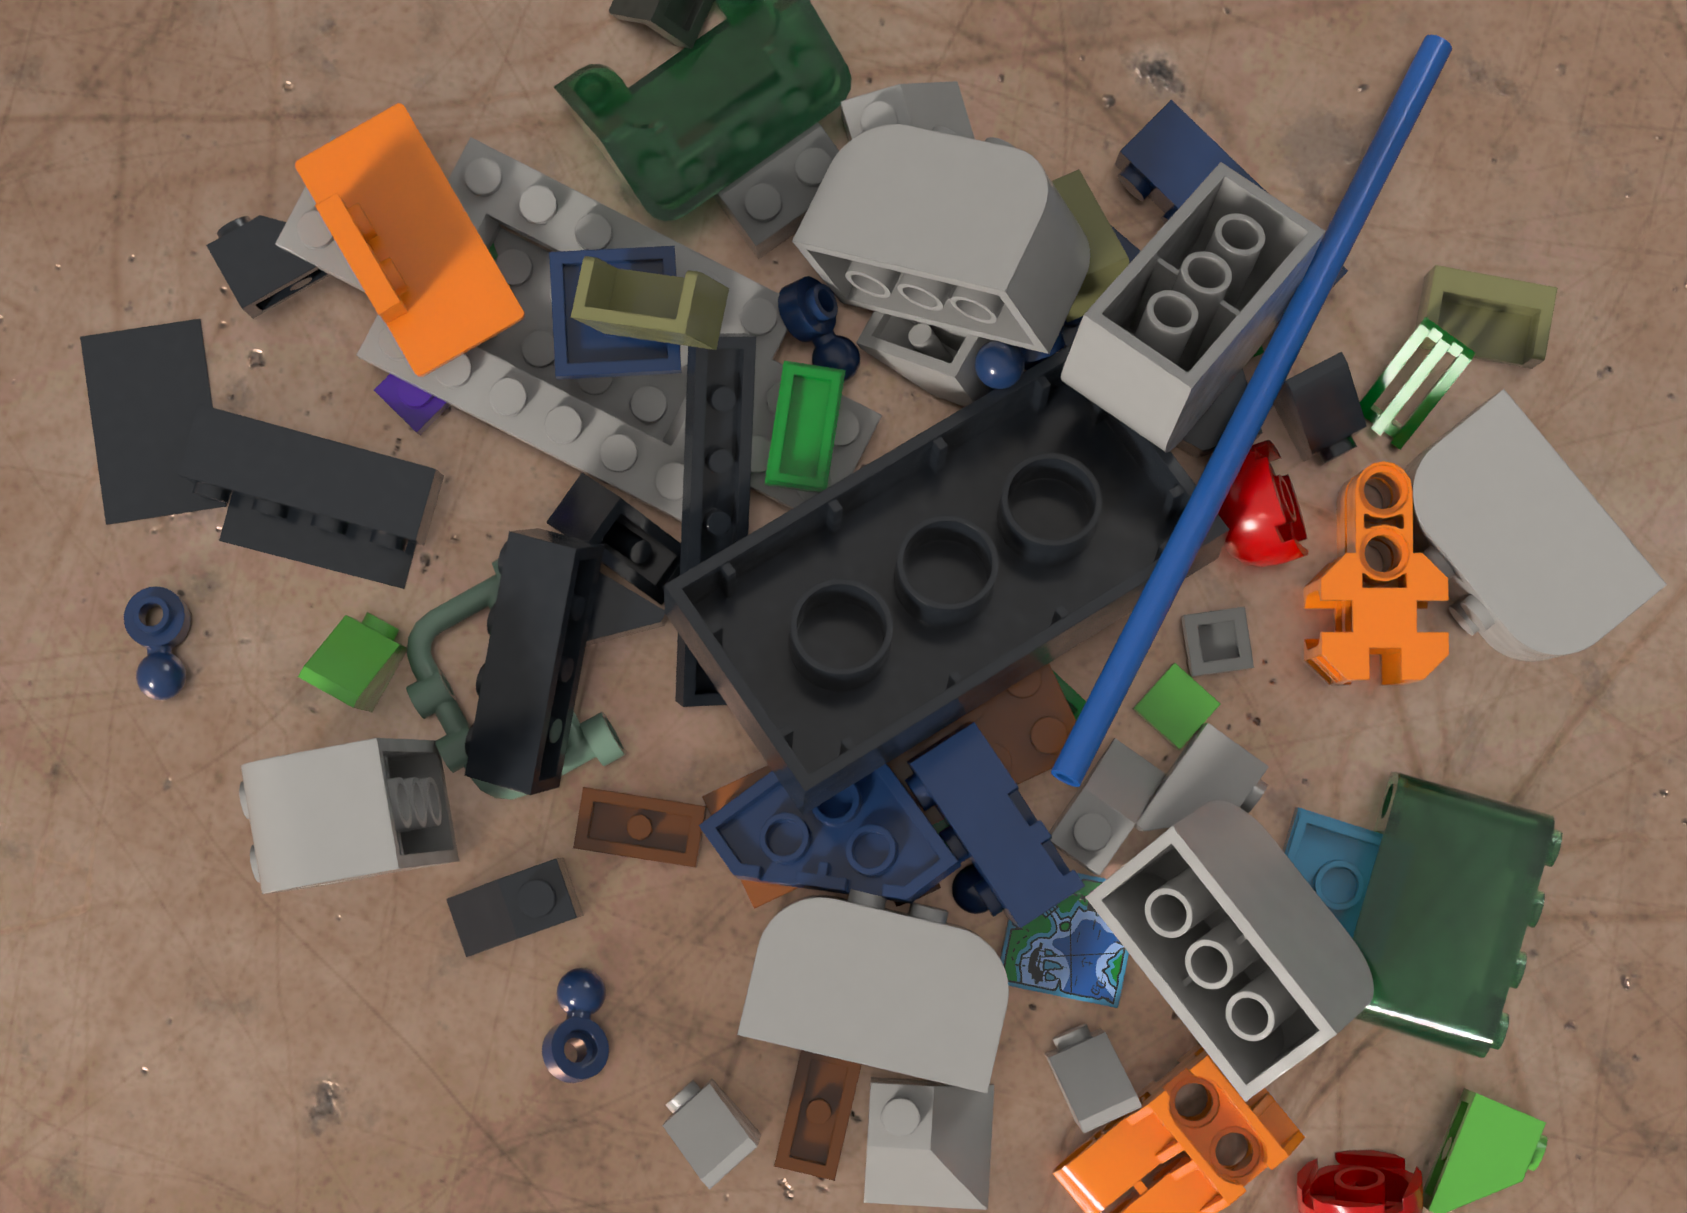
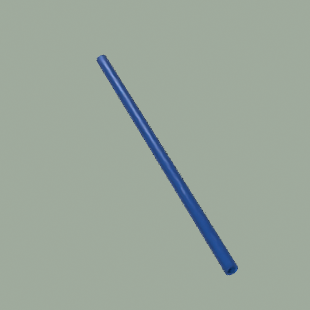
M1427 35L1424 37L1319 244L1303 280L1290 300L1051 770V774L1058 780L1070 786L1080 787L1452 52L1451 44L1444 38L1437 35Z

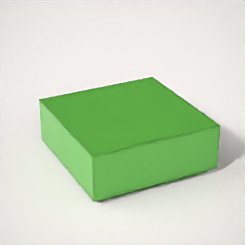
M1173 663L1133 707V710L1171 745L1180 750L1221 703L1181 667Z

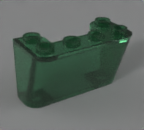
M1401 772L1390 773L1374 828L1375 832L1382 833L1383 835L1352 937L1369 966L1373 979L1374 994L1371 1003L1354 1019L1481 1059L1487 1055L1490 1048L1495 1050L1501 1048L1509 1026V1014L1502 1012L1509 987L1518 988L1526 968L1527 953L1520 951L1527 926L1534 928L1537 925L1544 906L1545 893L1538 890L1544 866L1552 867L1561 848L1563 833L1560 830L1554 829L1555 818L1553 815Z

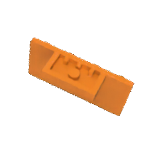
M397 103L296 161L295 168L315 200V207L376 312L387 324L418 377L428 375L524 319L525 312L403 104Z

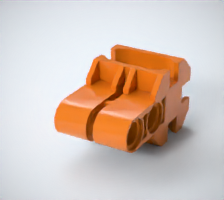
M1377 462L1345 482L1339 490L1336 502L1337 559L1327 563L1303 588L1304 609H1334V632H1320V639H1304V661L1328 685H1351V681L1370 680L1369 655H1380L1381 685H1406L1424 680L1449 655V632H1417V609H1427L1429 601L1449 600L1448 577L1423 553H1413V491L1409 476L1404 469L1395 463ZM1365 484L1372 485L1379 490L1383 499L1382 509L1375 508L1369 504L1365 498ZM1366 545L1375 547L1381 553L1384 562L1381 572L1374 570L1367 563L1364 554Z
M1199 1043L1177 1060L1179 1064L1159 1081L1155 1082L1153 1080L1137 1093L1142 1105L1141 1108L1108 1122L1069 1154L1053 1170L1052 1174L1084 1213H1100L1132 1186L1136 1190L1109 1213H1218L1247 1192L1244 1186L1267 1167L1273 1170L1288 1158L1304 1140L1305 1136L1266 1088L1245 1102ZM1189 1083L1201 1084L1207 1092L1206 1106L1195 1116L1181 1115L1175 1106L1177 1092L1181 1087ZM1228 1133L1242 1134L1247 1142L1245 1156L1234 1165L1221 1164L1216 1158L1215 1149L1217 1143ZM1166 1162L1163 1165L1164 1167L1143 1183L1141 1181L1144 1176L1160 1163Z

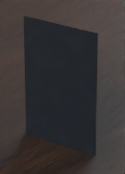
M201 319L81 336L80 340L106 525L227 507V503L193 494L192 491L195 483L178 475L198 404L213 407Z
M232 493L219 541L405 589L416 543L408 542L405 552L370 543L372 531L349 525L346 536L310 526L313 515L290 509L287 520L251 510L254 499Z

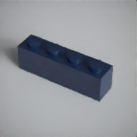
M1172 100L1120 150L1115 165L1121 170L1117 177L1122 185L1141 201H1144L1148 196L1165 213L1161 217L1164 225L1220 162L1263 189ZM1344 266L1342 267L1333 287L1348 272V270Z

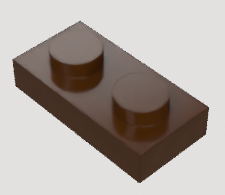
M583 787L573 848L696 868L703 832L699 825L705 820L706 806Z
M801 1050L774 1167L835 1181L862 1064Z

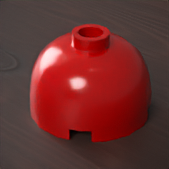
M1265 440L1252 445L1218 512L1220 518L1229 528L1224 542L1227 552L1243 564L1259 567L1283 564L1308 556V549L1299 543L1307 539V533L1289 474L1284 476L1276 475L1270 463L1281 459L1277 448L1271 440Z
M1375 1150L1341 1151L1335 1153V1160L1339 1163L1338 1165H1328L1318 1169V1158L1308 1162L1297 1173L1299 1213L1423 1212L1422 1171L1417 1166L1414 1173L1405 1170V1158L1396 1154Z

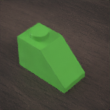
M367 612L362 622L345 615L304 665L298 677L352 708L373 712L404 658L407 647L394 640L400 631L398 628Z
M1464 1088L1423 1188V1207L1434 1213H1447L1522 1182L1527 1169L1535 1171L1544 1156L1548 1138L1542 1135L1546 1122Z

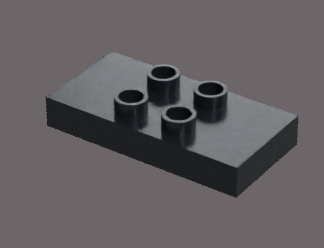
M1072 344L1023 372L1018 382L1011 387L992 390L664 584L665 614L802 815L1133 611L1196 484L1171 451H1163L1061 380V373ZM1218 514L1185 578L1218 559L1229 532V528Z

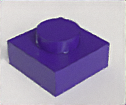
M389 374L374 389L419 435L451 405L392 374Z

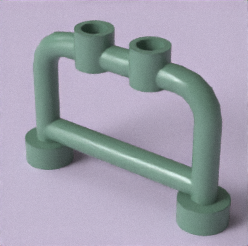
M498 559L492 562L495 575L430 610L415 623L408 637L407 657L417 681L407 686L406 690L415 709L423 719L434 713L436 714L446 735L436 740L435 743L442 759L452 773L463 767L466 770L468 756L465 753V740L471 725L460 709L450 683L432 657L431 644L437 635L488 606L491 610L497 600L501 578L498 570ZM573 712L562 776L595 757L603 766H606L626 755L619 736L603 712L580 723L575 712ZM471 778L482 792L497 799L513 800L527 795Z

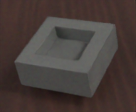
M1245 606L1181 616L1191 677L1254 668Z

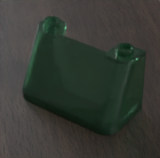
M715 0L725 20L698 38L692 49L684 48L629 88H627L621 77L611 67L603 64L584 66L555 85L554 88L568 110L643 208L653 218L662 221L677 220L693 211L837 109L841 105V101L846 100L851 90L852 81L849 67L810 0Z

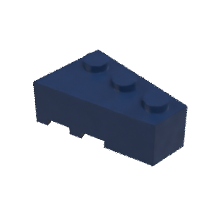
M968 721L906 761L914 773L905 779L906 784L924 811L935 806L948 827L940 831L939 835L960 864L969 858L982 880L974 884L973 887L993 917L1003 911L1010 921L1019 928H1022L1085 887L1076 871L1069 870L1051 842V834L1043 822L1036 819L1018 791L1017 784L975 722Z

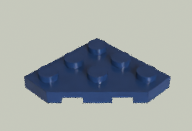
M887 763L804 815L795 805L774 772L771 771L699 825L732 874L741 880L849 895L850 889L882 896L889 901L912 903L962 866Z

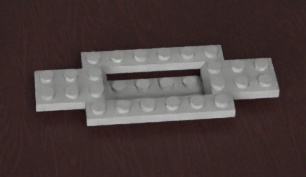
M332 135L329 142L336 139L337 137ZM470 137L448 182L487 249L489 250L490 246L494 243L498 254L495 263L525 312L524 319L428 375L418 377L387 324L377 315L357 356L682 522L688 346L680 345L682 373L557 380L555 377L549 252L501 228L500 224L554 252L675 246L677 277L685 278L688 270L698 271L729 288L720 333H748L756 336L750 488L790 509L817 495V493L765 485L783 364L773 359L788 332L778 308V297L780 294ZM305 186L275 245L317 266L320 270L364 291L315 207V200ZM844 395L841 396L827 488L854 472L882 417L881 414Z

